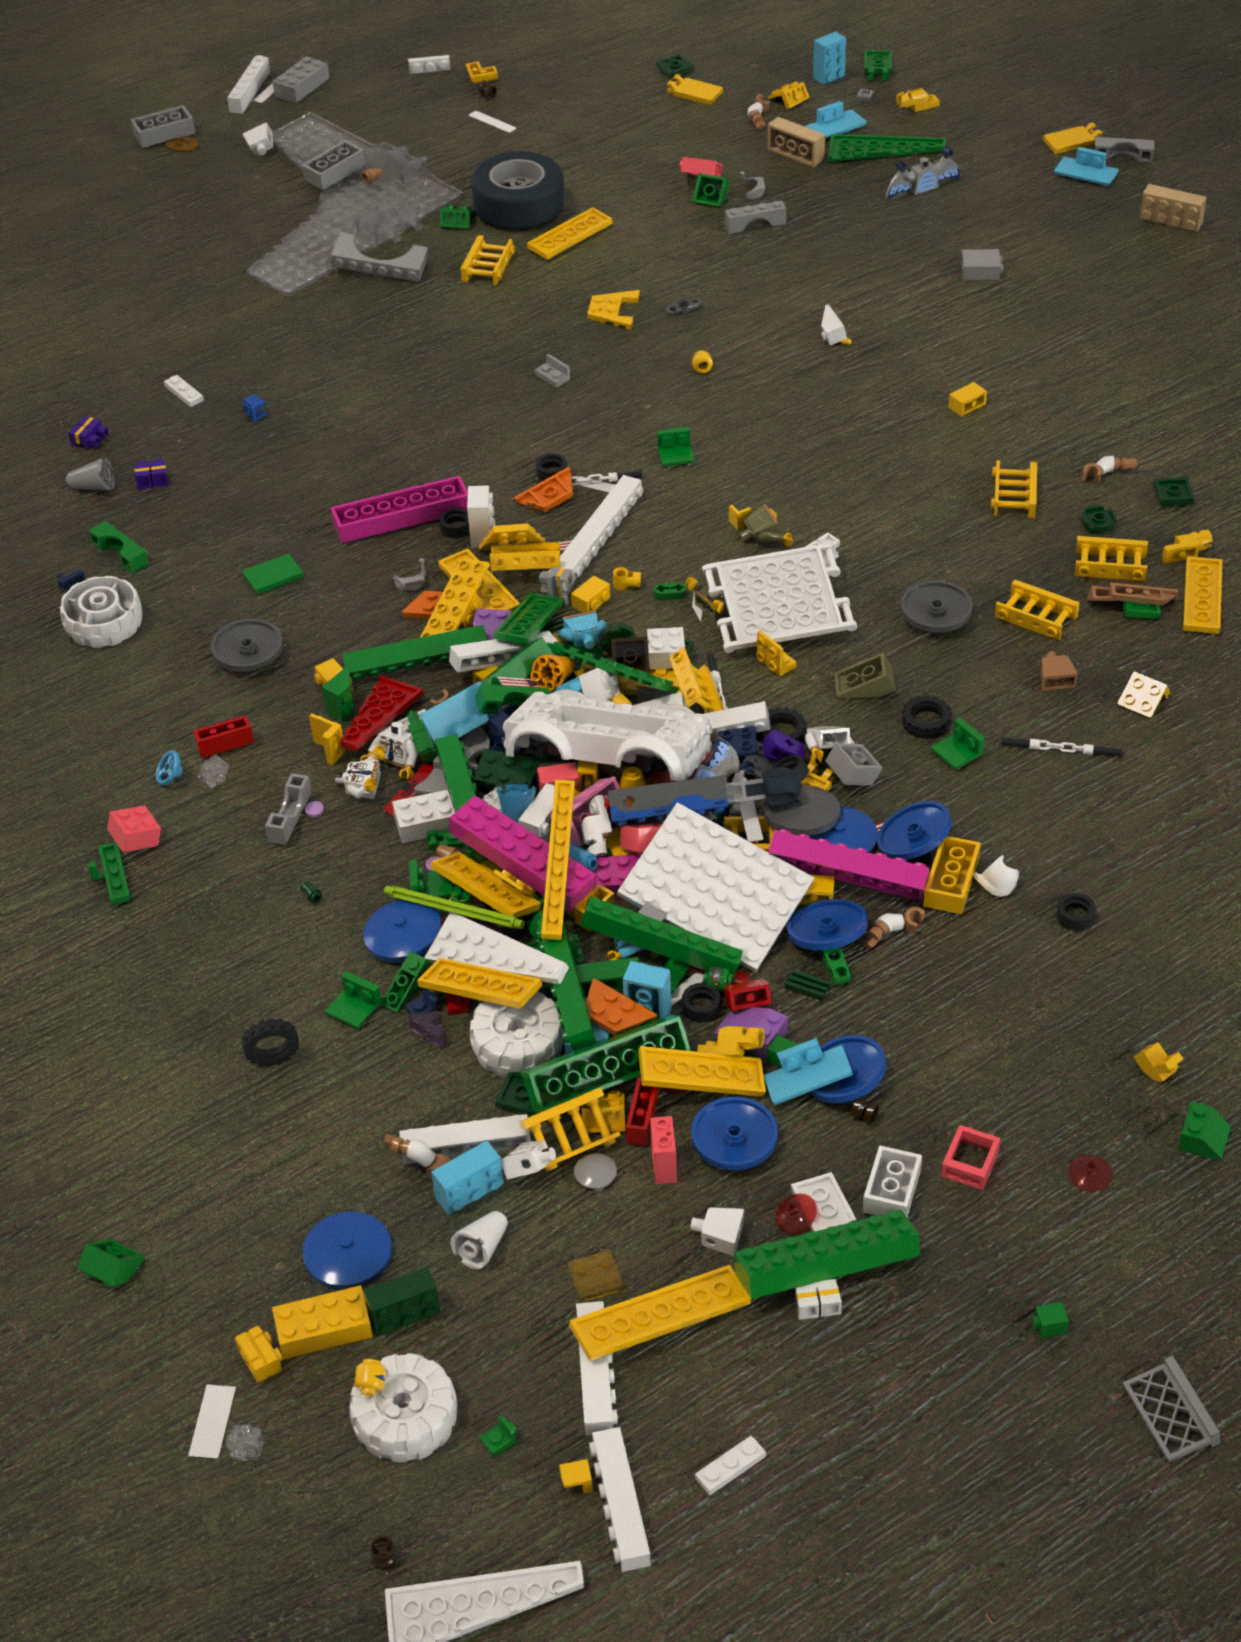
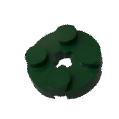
M1090 506L1082 513L1081 523L1088 529L1090 534L1113 531L1116 524V513L1110 508L1109 511L1104 509V506Z
M617 623V626L613 627L611 625L607 626L600 635L602 650L612 654L611 639L636 637L633 628L623 623Z

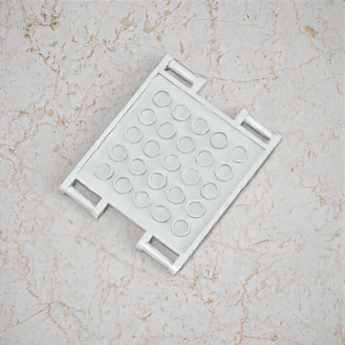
M826 543L710 563L702 567L709 586V596L715 598L723 594L729 617L717 621V626L722 633L723 648L726 653H731L736 649L757 646V632L760 630L775 642H782L845 630L855 631L858 628L850 610L849 598L835 599L829 576H839L841 571L836 564L832 544ZM822 553L826 554L830 567L825 566ZM717 571L721 586L715 585L712 572ZM838 607L843 608L846 622H842ZM728 626H732L736 641L731 642L727 629Z

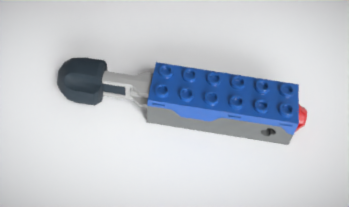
M778 767L765 769L762 772V779L725 783L724 775L610 790L607 792V798L603 799L611 825H616V828H619L620 825H627L629 822L639 824L646 823L647 820L654 819V822L665 820L677 802L701 816H704L705 812L710 811L712 815L721 814L729 804L765 800L766 805L770 808L786 806L799 798L802 791V783L795 771L789 768ZM626 800H631L633 802L631 807H626L624 805Z

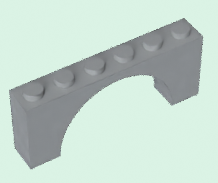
M340 232L331 253V267L420 282L428 260V247L413 245L409 252L396 259H372L357 250L354 234Z

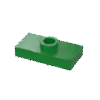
M1123 602L1122 606L1125 617L1161 618L1159 605Z

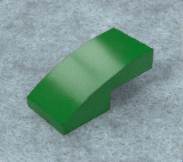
M669 958L663 968L670 970L672 994L689 966L686 963Z

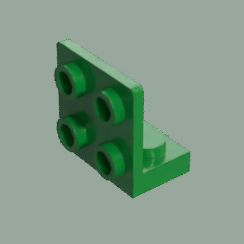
M457 206L440 208V227L470 228V213H475V210L464 206L459 207V209H457Z
M689 427L657 431V448L662 466L695 462L690 444Z
M962 718L954 720L953 734L933 745L931 750L956 770L984 754L985 737Z
M417 859L409 861L410 888L412 891L443 899L451 897L453 883L449 879L439 875L436 871L424 873L423 867H419Z
M345 971L341 976L343 990L325 1012L326 1015L359 1029L382 1002L380 988L374 983Z

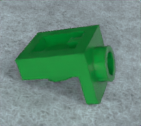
M503 1415L498 1417L499 1424L480 1436V1442L493 1458L517 1443L515 1434L517 1429L511 1420L507 1421Z

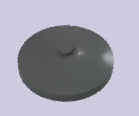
M933 580L915 584L903 594L901 599V613L904 619L915 628L927 632L942 633L956 630L965 625L972 615L973 604L970 595L960 586L946 581Z
M242 619L229 623L222 627L211 641V651L214 660L223 668L238 672L254 671L266 667L278 658L283 649V640L279 629L272 623L260 619Z
M802 784L799 798L789 805L770 808L764 800L763 816L766 822L778 831L784 829L798 836L799 834L816 835L828 831L837 824L840 818V803L829 791L820 787Z

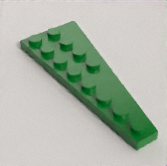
M831 134L828 161L943 151L942 148L946 145V138Z
M554 641V644L547 643L554 653L638 681L656 689L673 694L678 691L679 687L673 686V681L600 657V660L595 659V655L585 652L584 655L580 654L579 649L571 646L569 649L564 648L565 644Z

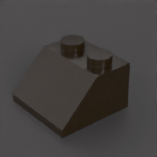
M647 637L611 639L612 661L650 673Z

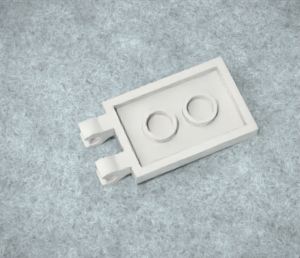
M832 1172L791 1184V1191L812 1232L857 1221Z

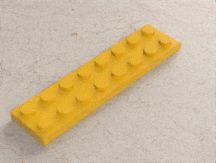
M727 1265L570 1320L569 1327L588 1360L592 1361L749 1305L751 1298L732 1267Z

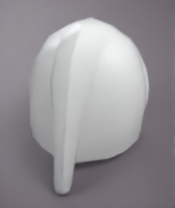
M1003 855L996 859L982 874L977 872L973 874L974 878L988 892L998 897L1009 895L1016 887L1019 878V870L1007 867L1003 863Z

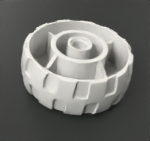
M97 576L76 583L63 595L60 616L66 634L75 643L82 646H91V648H102L104 646L120 644L123 640L129 639L136 633L137 628L140 627L142 622V605L136 589L128 581L114 576Z
M538 991L521 1009L484 1001L475 1009L473 1020L470 1022V1042L475 1057H478L479 1064L484 1069L490 1070L503 1078H506L509 1072H520L560 1057L564 1047L562 1032L565 1031V1028L561 1027L558 1019L561 1013L558 1014L552 999H548L545 997V994Z
M407 1353L406 1355L394 1354L382 1358L380 1361L381 1365L386 1368L385 1385L382 1391L376 1392L375 1396H365L353 1385L349 1408L353 1430L360 1443L366 1445L368 1452L380 1459L383 1457L398 1463L423 1459L433 1454V1451L439 1446L442 1447L451 1435L452 1426H455L457 1397L453 1383L438 1363L433 1360L429 1361L422 1355Z

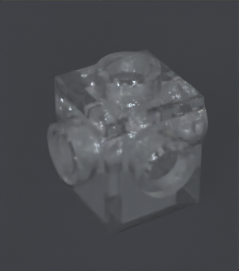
M215 754L200 765L199 769L201 771L197 777L210 788H213L225 781L227 777L225 774L230 765Z
M247 1424L241 1426L233 1425L231 1434H228L226 1438V1448L229 1449L231 1458L238 1461H259L264 1442L261 1428L252 1427Z

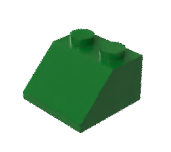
M699 173L692 202L721 207L728 196L731 182L725 177Z
M345 667L322 686L326 714L341 722L354 713L349 668Z
M1191 1101L1178 1150L1221 1161L1231 1125L1213 1107Z
M106 1239L85 1244L78 1269L84 1271L85 1275L90 1278L102 1280V1283L108 1287H115L128 1281L144 1261L145 1256L112 1239Z

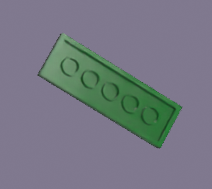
M530 593L495 630L494 639H498L501 642H515L518 645H528L564 605V598Z

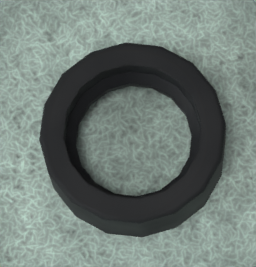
M545 454L536 461V475L542 481L567 468V460L560 454ZM549 466L559 467L554 470L544 469Z
M451 508L443 512L440 516L441 532L450 538H461L470 533L468 511L462 508ZM453 521H463V522H464V523L459 524V525H449V524H448V523L453 522Z
M800 755L786 756L772 767L789 768L797 773L801 781L806 778L809 772L803 757Z
M1067 894L1059 900L1056 914L1057 920L1066 929L1073 931L1085 930L1094 922L1096 906L1092 899L1084 894ZM1078 907L1085 910L1088 914L1082 917H1075L1067 914L1065 909Z
M696 983L689 986L682 995L683 1013L687 1018L696 1022L713 1020L721 1010L720 993L717 988L708 986L706 983ZM697 997H705L712 1000L713 1004L706 1008L693 1007L689 1002Z

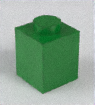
M777 1035L767 1047V1062L783 1068L777 1053L799 1044Z
M1063 1302L1036 1306L1035 1316H1032V1325L1034 1330H1038L1040 1338L1067 1334L1069 1320Z

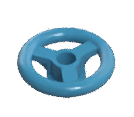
M168 751L161 758L156 770L158 784L165 786L171 783L173 779L180 777L182 766L180 765V756L177 751ZM163 775H169L167 779L162 780Z

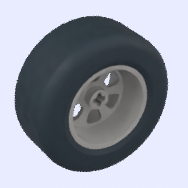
M528 151L501 153L483 161L473 172L471 184L474 210L480 219L491 226L509 230L535 228L553 220L563 209L565 200L563 173L560 166L553 159L545 155Z

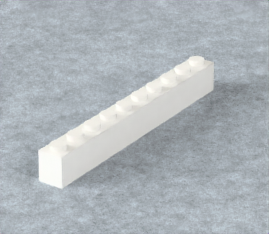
M623 475L560 556V568L572 569L573 583L581 576L582 571L589 565L591 559L597 555L600 547L604 546L607 538L619 526L623 517H626L630 508L635 505L636 500L642 496L643 487L640 479Z

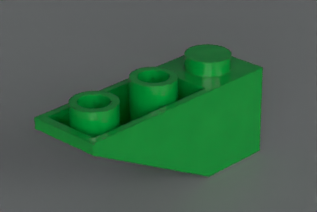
M410 951L380 1004L398 1013L421 989L418 986L417 980L433 964Z

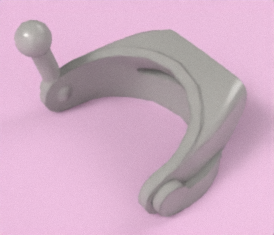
M741 171L740 176L743 178V185L755 186L753 190L745 194V197L747 199L761 197L765 191L763 177L746 179L744 171Z
M424 558L419 559L421 564L420 574L403 578L394 575L393 580L399 590L415 591L425 584Z

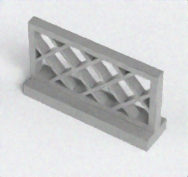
M1173 1356L1164 1359V1364L1123 1382V1387L1169 1463L1209 1444L1211 1447L1220 1444L1218 1428ZM1162 1372L1167 1378L1165 1385L1152 1382L1154 1376ZM1136 1384L1147 1386L1144 1395L1133 1392L1131 1387ZM1150 1387L1163 1390L1160 1400L1148 1397ZM1166 1392L1178 1396L1177 1404L1164 1401ZM1145 1402L1158 1405L1155 1414L1144 1410ZM1162 1406L1174 1409L1172 1419L1159 1416ZM1178 1411L1189 1414L1188 1424L1175 1420ZM1157 1421L1170 1424L1167 1434L1155 1429ZM1173 1426L1186 1429L1184 1438L1171 1435ZM1190 1430L1200 1433L1203 1437L1202 1440L1197 1442L1187 1440ZM1168 1441L1181 1443L1180 1450L1170 1454L1167 1449Z

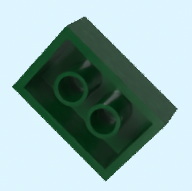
M484 748L474 776L477 792L483 791L489 794L494 788L501 786V789H506V785L525 784L528 785V789H532V786L535 787L538 779L537 768H539V760L517 755L509 757L504 752Z
M428 1267L363 1290L368 1317L376 1336L389 1334L393 1330L410 1326L417 1321L432 1318L436 1314L441 1313L437 1287Z

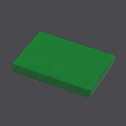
M290 554L242 571L243 577L256 595L304 577L302 570Z

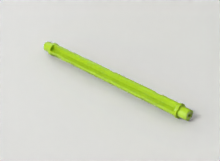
M386 886L384 888V894L390 895L392 898L512 929H523L525 924L524 920H520L517 917L397 886Z

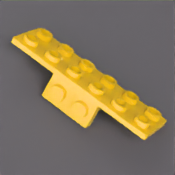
M465 558L459 560L420 638L458 630L459 626L462 629L472 627L476 609H481L483 605L482 600L477 595V591L490 567L489 562Z

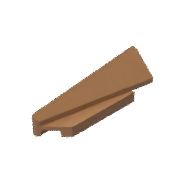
M1111 582L1109 587L1091 586L1087 600L1165 605L1170 600H1175L1178 590Z

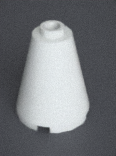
M492 1211L458 1230L451 1238V1248L455 1256L459 1254L463 1259L461 1262L472 1269H481L487 1265L508 1226L505 1215Z

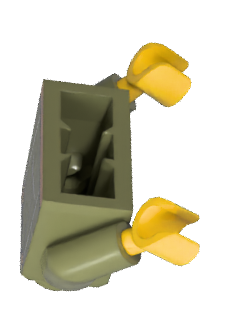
M766 504L757 510H753L744 520L748 528L740 533L744 542L754 537L757 544L769 541H783V544L787 547L793 545L792 535L786 533L783 536V531L777 522V513H774L773 509H769Z
M688 577L685 585L688 586L690 591L695 592V605L715 622L724 615L729 616L723 594L711 598L708 592L709 586H702L697 583L696 579Z

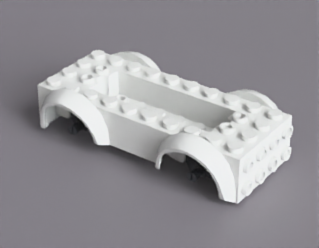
M572 689L559 690L549 695L543 692L533 693L503 724L506 756L514 757V751L518 747L528 748L530 745L538 757H542L544 753L554 756L561 754L564 760L590 761L615 765L619 768L621 760L627 763H634L636 760V763L647 773L651 769L662 772L669 769L670 778L674 781L687 780L712 750V742L710 741L712 724H710V717L695 714L686 706L666 704L650 709L647 706L634 707L631 704L620 705L614 704L611 701L598 702Z

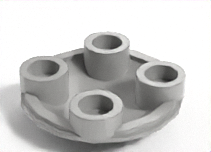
M592 1153L582 1157L574 1167L575 1180L582 1186L590 1188L595 1192L604 1190V1187L613 1182L617 1175L615 1162L609 1156L600 1153Z

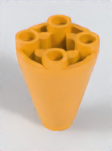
M542 655L533 663L531 679L539 687L549 688L550 691H553L562 685L572 674L576 666L575 661L566 656Z

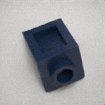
M81 569L67 576H64L61 572L57 574L59 580L57 583L66 592L76 583L86 580L84 571Z
M427 988L422 989V997L405 1005L406 1011L415 1023L437 1013V997L433 992L430 993Z

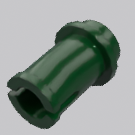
M305 881L301 884L300 889L306 894L310 903L321 901L322 892L316 889L310 881Z

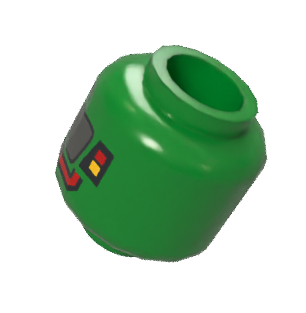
M712 966L708 972H704L703 983L717 988L719 993L725 994L724 986L731 985L734 981V974H731L729 968Z

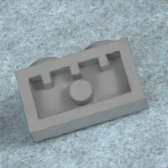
M548 354L546 355V363L535 369V375L557 388L570 380V367Z

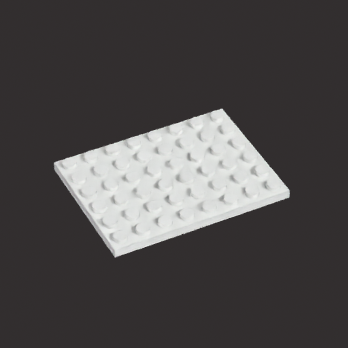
M677 802L617 891V895L639 908H642L646 902H649L667 914L664 922L743 950L739 964L756 973L813 883L814 877L780 858L770 855L769 852Z

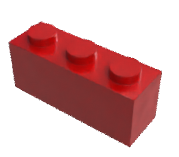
M246 715L193 730L196 748L201 758L254 743L252 728Z
M640 1077L637 1078L626 1124V1141L629 1144L648 1146L651 1134L650 1118L655 1117L659 1099V1087L642 1085Z

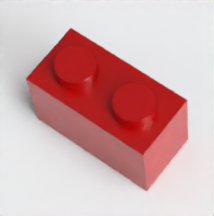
M764 979L724 986L726 1006L732 1011L772 1004L770 986Z

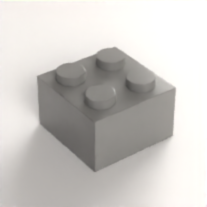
M835 743L825 760L830 769L840 778V781L847 786L873 785L883 769L863 744Z

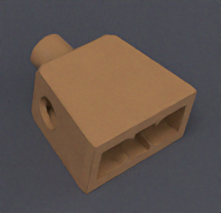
M1051 651L1046 654V657L1041 659V689L1044 691L1076 687L1078 673L1068 656H1057L1055 652Z

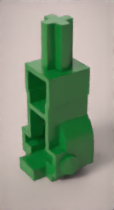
M411 710L407 714L410 723L408 725L409 731L413 736V741L423 764L425 762L429 763L438 756L436 748L417 711L413 712Z

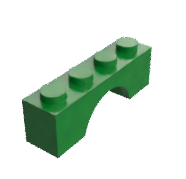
M104 521L89 530L92 544L101 551L107 549L120 550L121 564L129 572L134 573L148 565L147 551L137 545L134 540L126 537L123 532L118 531L114 525Z
M481 684L475 698L480 713L497 714L503 705L513 704L521 706L535 692H543L547 695L551 693L549 688Z

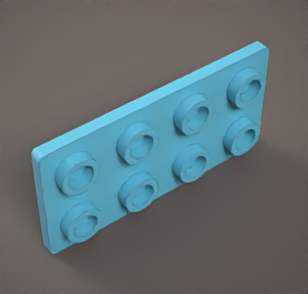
M838 101L817 109L816 122L805 127L825 134L826 140L831 137V134H842L867 125V121L853 110L843 112V103Z
M1078 147L1076 159L1063 157L1055 168L1054 174L1085 180L1089 183H1098L1102 186H1110L1119 169L1105 166L1107 153Z
M479 681L419 715L435 747V739L458 735L459 738L484 724L495 715L479 712L475 696L482 682Z
M817 1038L777 1053L783 1068L765 1074L764 1078L772 1102L776 1105L849 1077L853 1073L842 1045L822 1052Z

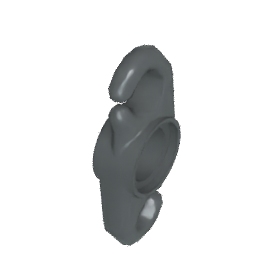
M693 298V301L697 302L693 303L692 300L681 299L676 303L668 305L666 313L674 315V311L670 310H675V313L686 314L691 310L699 308L701 300Z

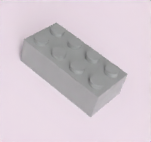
M304 57L272 81L274 96L294 103L299 102L329 79L328 64L320 60L311 59L310 57Z
M184 105L131 119L133 135L141 147H150L153 144H161L164 141L190 136L195 133L193 118Z
M344 140L302 164L304 180L322 190L327 189L329 186L366 165L364 150Z

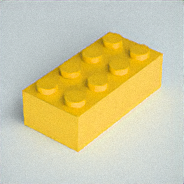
M946 836L939 844L924 891L923 907L963 914L974 878L973 874L976 872L980 858V842Z
M361 1286L272 1307L283 1360L373 1338Z

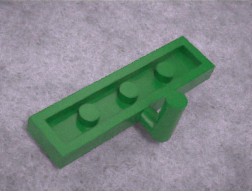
M117 843L98 846L104 872L98 873L95 862H89L88 868L92 881L96 882L106 879L111 905L131 901Z

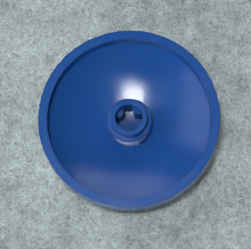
M923 801L911 804L900 809L885 821L878 832L877 844L881 852L887 855V858L908 860L919 857L933 850L946 838L952 826L951 815L947 808L938 802Z
M840 806V818L837 824L826 832L810 835L809 837L814 840L825 839L834 845L839 843L845 844L855 850L862 848L872 854L877 846L878 833L874 822L866 814L854 808Z
M401 899L379 908L368 919L363 932L364 942L368 951L375 958L389 963H401L405 961L410 951L420 956L428 952L443 926L442 919L436 908Z
M830 899L814 902L797 910L789 919L787 930L790 940L799 947L810 950H829L848 945L857 940L866 931L868 921L866 911L859 904L848 900Z
M850 1035L833 1039L820 1046L822 1052L842 1045L853 1075L809 1093L823 1102L845 1103L856 1100L872 1091L884 1077L887 1067L885 1054L876 1041L865 1036Z
M725 1097L707 1104L697 1113L692 1123L691 1136L695 1151L710 1165L725 1170H744L759 1165L772 1154L777 1144L778 1128L772 1113L761 1103L744 1097Z
M341 1212L321 1220L310 1230L303 1245V1259L309 1275L317 1283L334 1290H344L356 1286L364 1287L372 1283L386 1270L392 1256L391 1239L386 1227L375 1217L361 1212Z

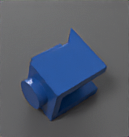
M255 394L243 399L244 413L253 418V423L268 415L265 410L260 408L266 405V402Z

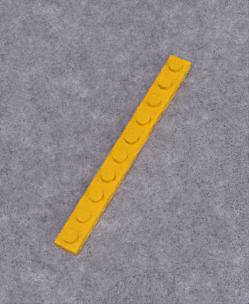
M555 780L541 939L562 940L575 781Z

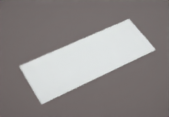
M206 1385L188 1456L219 1457L236 1387Z

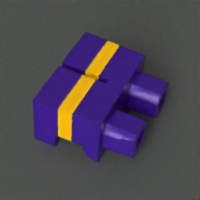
M84 415L68 434L71 446L77 447L79 444H82L86 449H89L91 446L97 447L101 442L100 436L106 438L109 432L108 427L102 426L101 420Z
M158 458L154 462L148 463L142 460L135 464L137 489L152 488V480L154 487L169 486L165 460L163 461L162 458Z

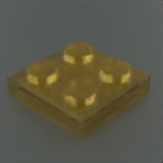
M611 1250L568 1262V1267L581 1303L624 1291V1284Z

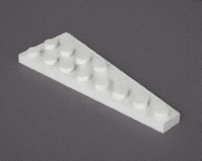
M451 912L424 957L432 964L439 958L535 977L541 979L542 982L561 984L569 969L568 965L563 961Z
M581 1561L385 1589L389 1642H446L584 1588Z

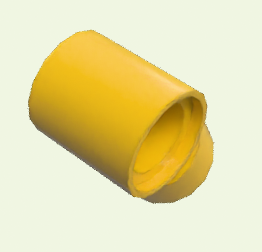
M617 567L613 570V587L616 590H625L628 587L640 588L641 572L628 571L624 567Z

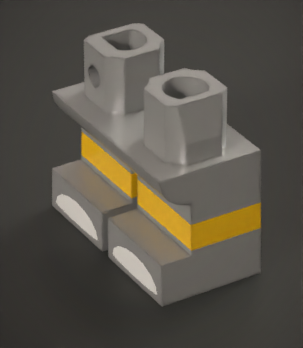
M552 567L550 572L542 571L539 576V582L547 583V585H542L541 594L564 598V605L570 606L571 593L574 591L572 569Z

